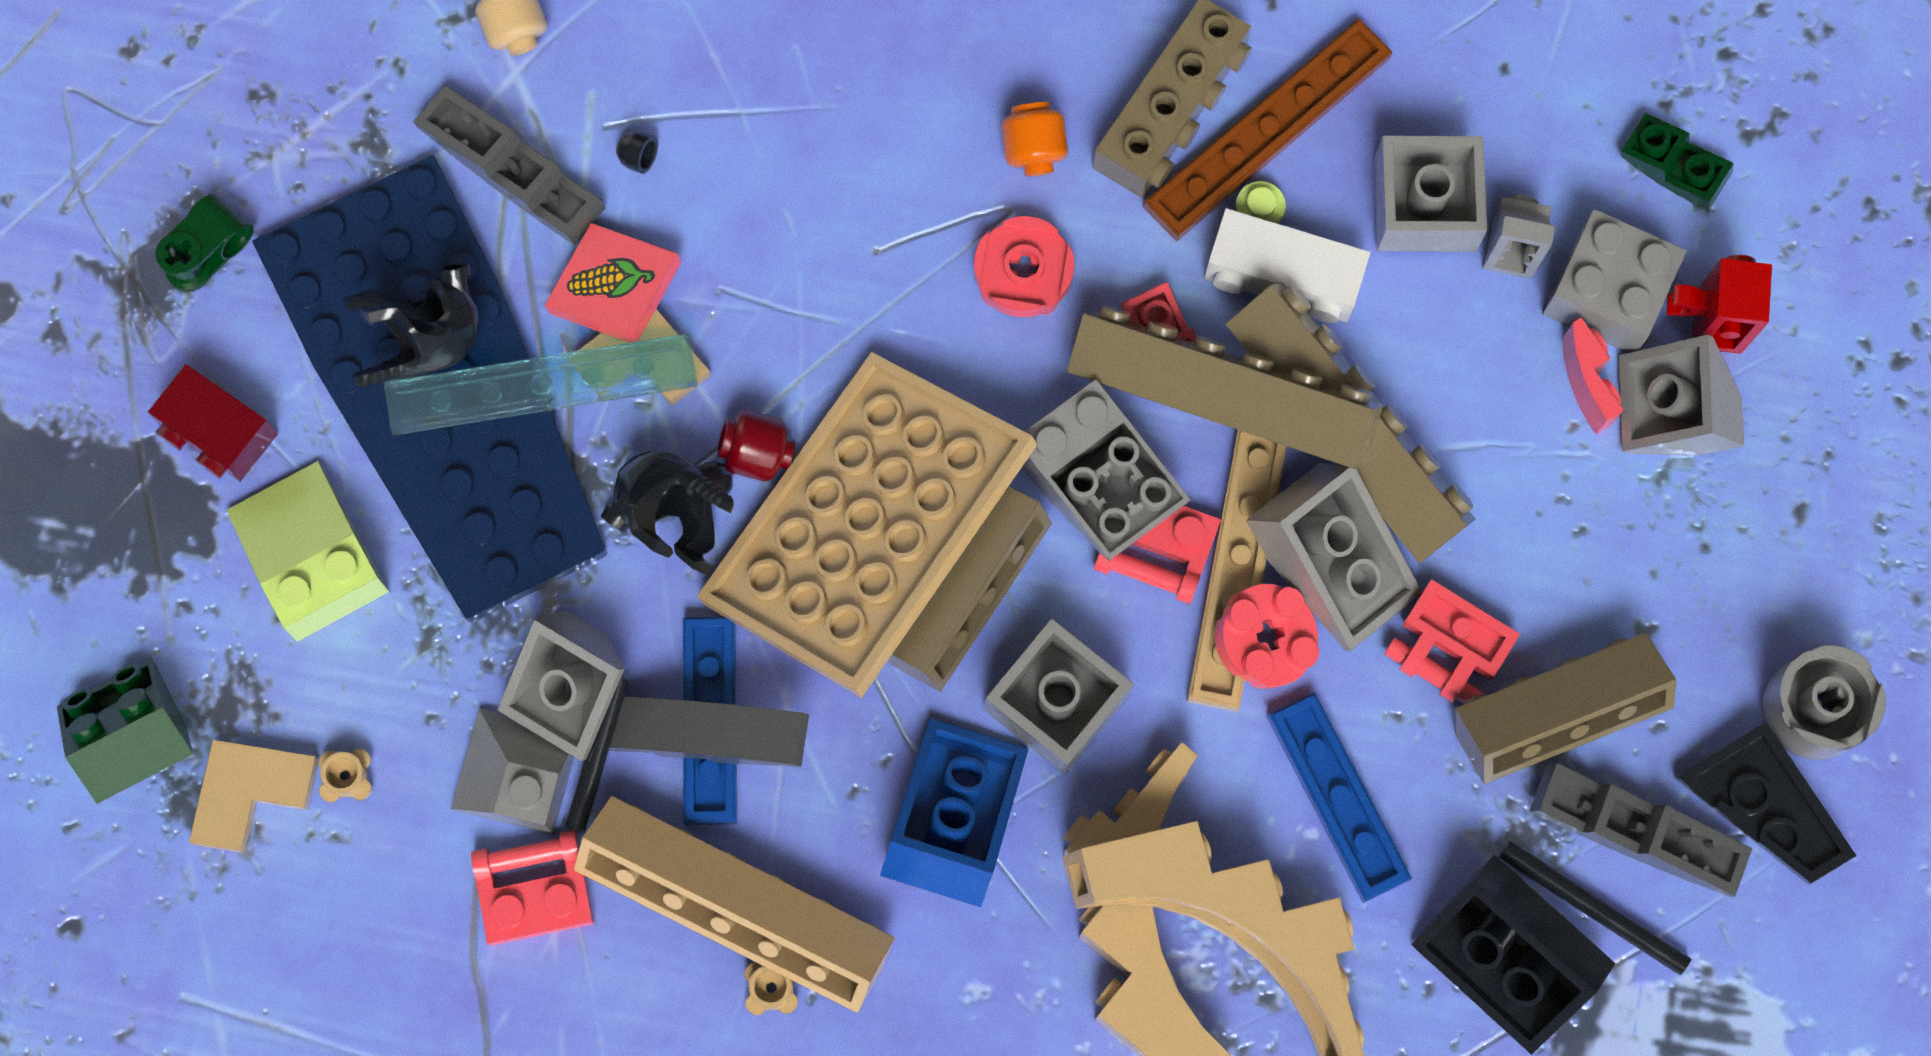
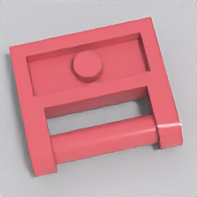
M1183 506L1132 544L1133 546L1188 565L1185 575L1120 553L1109 562L1099 553L1094 570L1107 575L1111 570L1177 594L1176 600L1190 605L1221 519Z
M576 830L560 832V838L501 851L489 853L488 848L471 851L472 868L477 883L486 941L489 946L594 924L586 876L574 871L580 848ZM564 858L567 873L496 888L494 873Z

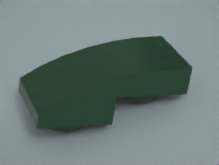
M1645 113L1622 148L1621 157L1661 186L1709 211L1733 173L1734 163L1689 143V132Z

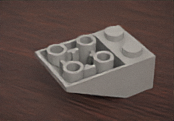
M1096 379L1024 431L1033 436L1037 446L1022 468L1039 490L1108 562L1191 500Z

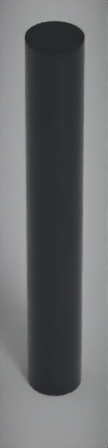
M620 678L588 757L583 762L565 824L568 828L586 831L629 680L626 678Z

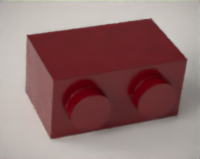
M187 364L184 365L148 410L151 417L160 425L155 431L158 436L179 451L185 444L200 454L195 461L219 479L226 472L241 482L278 435L265 418Z

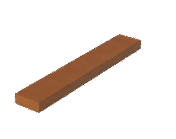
M1358 18L1144 201L1143 208L1176 242L1179 241L1391 58L1393 52Z

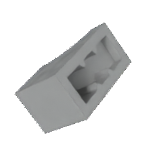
M1514 195L1509 198L1502 196L1492 215L1483 269L1532 279L1552 246L1555 226L1550 225L1551 206L1541 205L1536 199L1529 196Z

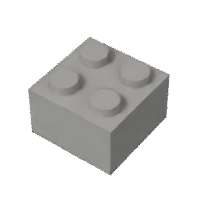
M1382 136L1374 156L1377 251L1476 252L1487 233L1483 136Z
M1593 209L1578 234L1542 314L1569 327L1574 321L1582 318L1589 328H1595L1602 335L1607 344L1627 353L1638 351L1651 333L1687 250Z
M1051 618L985 698L984 710L1066 775L1129 698L1134 683Z

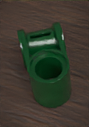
M208 194L200 199L191 208L188 215L158 243L155 252L157 263L166 273V278L174 288L185 292L199 290L206 285L208 280L229 259L244 249L253 235L254 228L217 195ZM171 247L174 250L172 254L169 252ZM183 259L185 262L188 263L184 265L182 262H180V260ZM197 270L198 275L195 276L193 271Z

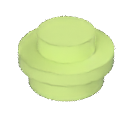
M1257 181L1246 185L1239 192L1235 208L1237 212L1278 224L1284 216L1286 202L1284 195L1275 185Z

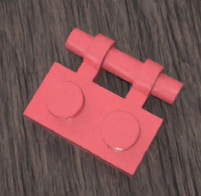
M1431 579L1402 624L1403 627L1419 636L1415 645L1412 648L1394 637L1384 655L1401 665L1399 670L1411 678L1416 674L1441 690L1439 695L1453 703L1456 699L1464 704L1472 697L1483 695L1484 693L1467 682L1473 670L1491 681L1520 636V633ZM1433 645L1459 661L1453 672L1426 657Z

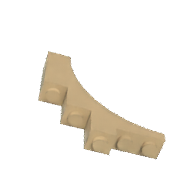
M1182 742L1173 753L1164 748L1145 771L1152 777L1140 793L1131 788L1112 811L1119 817L1116 823L1100 810L1090 820L1082 814L1063 837V840L1070 844L1065 850L1064 856L1080 848L1160 830L1174 793L1193 766L1198 755ZM1123 904L1088 907L1079 919L1086 926L1079 938L1128 978L1124 984L1114 978L1098 997L1095 1003L1103 1010L1095 1020L1138 1056H1231L1202 1027L1178 991L1161 950L1153 907Z
M1198 821L1080 848L1062 856L1076 909L1110 904L1149 906L1191 917L1228 936L1256 958L1285 990L1307 1026L1318 1056H1364L1362 1049L1364 1045L1363 1031L1358 1021L1353 1017L1347 996L1349 993L1348 978L1345 971L1339 966L1336 957L1337 954L1355 950L1351 939L1353 936L1352 921L1349 914L1343 909L1340 897L1283 911L1281 904L1283 895L1282 885L1277 874L1272 871L1269 859L1215 873L1211 872L1209 864L1211 861L1210 844L1206 836L1201 833Z

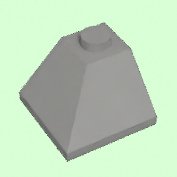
M1699 336L1619 355L1620 404L1623 408L1621 413L1622 452L1627 454L1703 455L1744 446L1742 397L1712 336Z
M564 610L534 619L497 711L578 760H586L625 668L608 635L570 612Z
M479 709L451 810L554 834L574 757L506 715Z

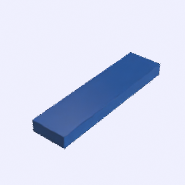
M683 618V700L736 705V624L728 618ZM683 758V810L685 826L737 824V764L715 763L706 759Z
M1313 692L1268 714L1267 719L1362 903L1410 881L1412 877L1316 693Z

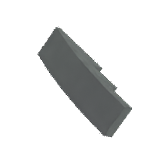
M444 86L413 121L418 129L464 166L573 245L586 232L590 223H593L605 210V206L600 198L563 175L557 164L523 143L514 130L447 86Z
M624 697L609 751L644 752L662 757L706 759L715 763L801 767L809 714L700 701Z
M1548 763L1546 765L1530 808V812L1580 836L1729 897L1736 896L1752 851L1751 847L1667 805H1653L1613 784H1599L1559 763Z

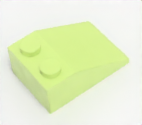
M318 461L226 510L257 579L281 625L297 642L389 592Z

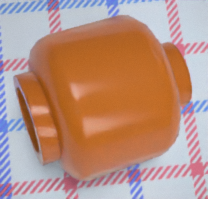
M1034 102L1011 107L1012 115L1007 116L1001 122L1006 162L1012 167L1024 168L1025 177L1054 173L1053 163L1064 160L1069 152L1063 114L1058 110L1051 109L1050 102Z

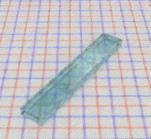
M689 333L384 382L390 429L393 436L698 386Z

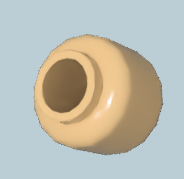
M480 0L475 8L476 17L489 47L495 50L508 49L512 57L522 55L537 48L536 38L541 36L548 26L539 0Z

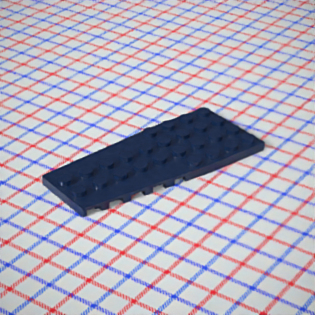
M434 155L252 240L315 371L469 623L475 622L607 555L606 548L498 280ZM458 262L468 263L471 273L470 276L466 277L468 291L478 308L480 316V329L474 348L460 362L449 368L413 377L385 381L384 383H377L373 386L369 385L365 388L358 387L352 377L353 374L360 370H365L367 367H373L375 364H380L382 361L395 358L401 350L397 340L383 321L369 324L362 319L360 309L349 311L345 308L343 297L370 289L399 309L416 310L426 301L431 281L440 280L439 267Z

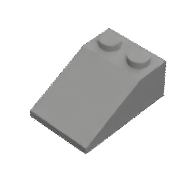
M1318 463L1246 520L1269 563L1290 587L1297 589L1302 594L1304 602L1345 651H1352L1422 593L1419 584L1356 468L1353 469L1341 464Z

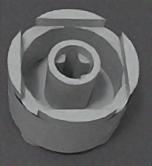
M1825 645L1803 652L1781 667L1771 677L1763 696V714L1765 722H1767L1786 750L1803 758L1823 760L1841 755L1862 743L1877 730L1885 713L1886 695L1882 683H1878L1871 671L1872 666L1863 656L1845 647ZM1818 695L1823 697L1822 703L1818 700ZM1822 705L1825 706V707H1827V708H1830V710L1827 711V710L1823 709V708H1822Z

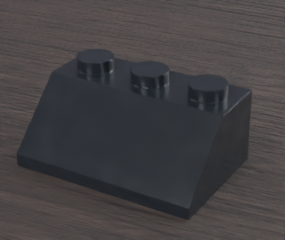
M1495 854L1470 878L1411 944L1531 1055L1598 992L1616 964Z

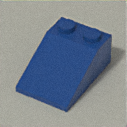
M929 718L880 876L981 907L995 869L1029 749Z

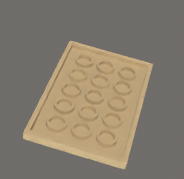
M871 352L696 597L703 605L862 698L1034 451L1037 443L1032 435Z

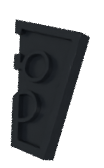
M1764 722L1675 778L1807 884H1812L1857 856L1767 722Z

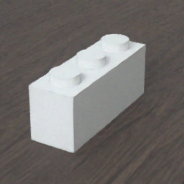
M1226 208L1204 279L1212 281L1213 285L1219 290L1232 294H1239L1244 291L1260 295L1272 284L1283 282L1287 288L1293 285L1310 303L1311 309L1308 311L1313 318L1326 323H1336L1338 320L1347 323L1355 306L1371 252Z

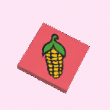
M590 223L548 298L545 307L549 314L637 345L679 268L681 260L678 253Z

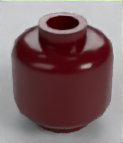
M742 410L736 414L734 419L726 418L717 446V457L723 458L727 472L767 482L776 476L779 468L786 470L789 468L794 455L795 440L787 438V426L781 418L750 410Z

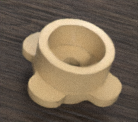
M355 749L352 753H335L334 751L323 753L318 761L323 783L319 788L320 796L329 803L336 802L341 797H354L359 801L366 799L372 791V785L367 781V767L371 764L370 755L363 749ZM343 771L350 773V777L347 780H342L340 777Z
M757 962L751 963L746 968L744 976L749 982L750 996L746 999L745 1005L751 1014L761 1015L766 1010H780L783 1014H789L797 1008L798 998L793 994L792 980ZM769 983L776 985L777 988L774 993L767 992L766 986Z

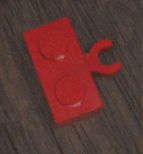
M1731 255L1721 258L1698 288L1691 285H1674L1673 294L1669 293L1667 295L1666 314L1676 317L1693 316L1692 338L1710 335L1714 338L1720 352L1742 354L1769 323L1772 264L1756 262L1754 257L1748 255Z

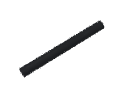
M1509 841L1501 852L1499 859L1673 972L1682 975L1688 967L1691 957L1512 841Z

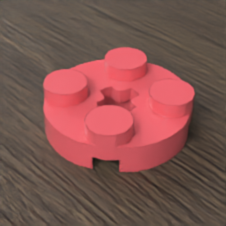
M1018 216L1003 221L1002 225L995 228L990 234L988 231L980 240L974 258V277L983 301L987 305L995 307L998 311L1015 317H1034L1039 314L1044 315L1053 312L1059 302L1067 295L1074 274L1073 252L1069 243L1067 246L1065 240L1058 234L1059 230L1051 223L1040 218ZM1021 256H1027L1031 258V266L1038 267L1036 273H1030L1028 277L1023 278L1017 276V271L1010 269V264H1017L1020 262Z
M1259 584L1241 590L1225 604H1228V606L1224 609L1222 618L1217 620L1215 644L1218 655L1230 673L1234 676L1239 675L1245 681L1253 683L1249 684L1250 686L1259 689H1272L1292 683L1300 678L1307 668L1314 665L1318 660V631L1314 616L1304 602L1302 594L1292 587L1283 588L1275 584ZM1262 623L1268 624L1270 629H1274L1276 633V640L1272 650H1270L1268 643H1259L1257 639V633L1263 631Z

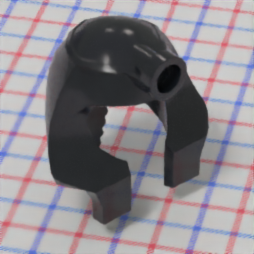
M458 262L439 267L440 280L431 281L426 301L416 310L399 309L370 289L343 297L345 308L349 311L360 309L361 317L369 324L383 321L397 340L401 350L395 358L382 361L380 364H375L373 367H367L365 370H360L353 374L352 377L358 387L365 388L369 385L373 386L377 383H384L385 381L413 377L449 368L460 362L474 348L480 329V316L478 308L468 291L466 277L471 275L468 263Z
M647 451L633 457L620 468L614 486V503L611 508L605 507L600 516L607 523L622 532H627L630 529L631 534L649 549L667 558L673 554V550L656 534L655 523L668 516L679 517L683 526V534L674 544L675 554L692 569L707 575L713 566L703 558V555L712 550L715 544L711 502L731 513L734 501L731 495H728L726 491L683 455L674 451Z

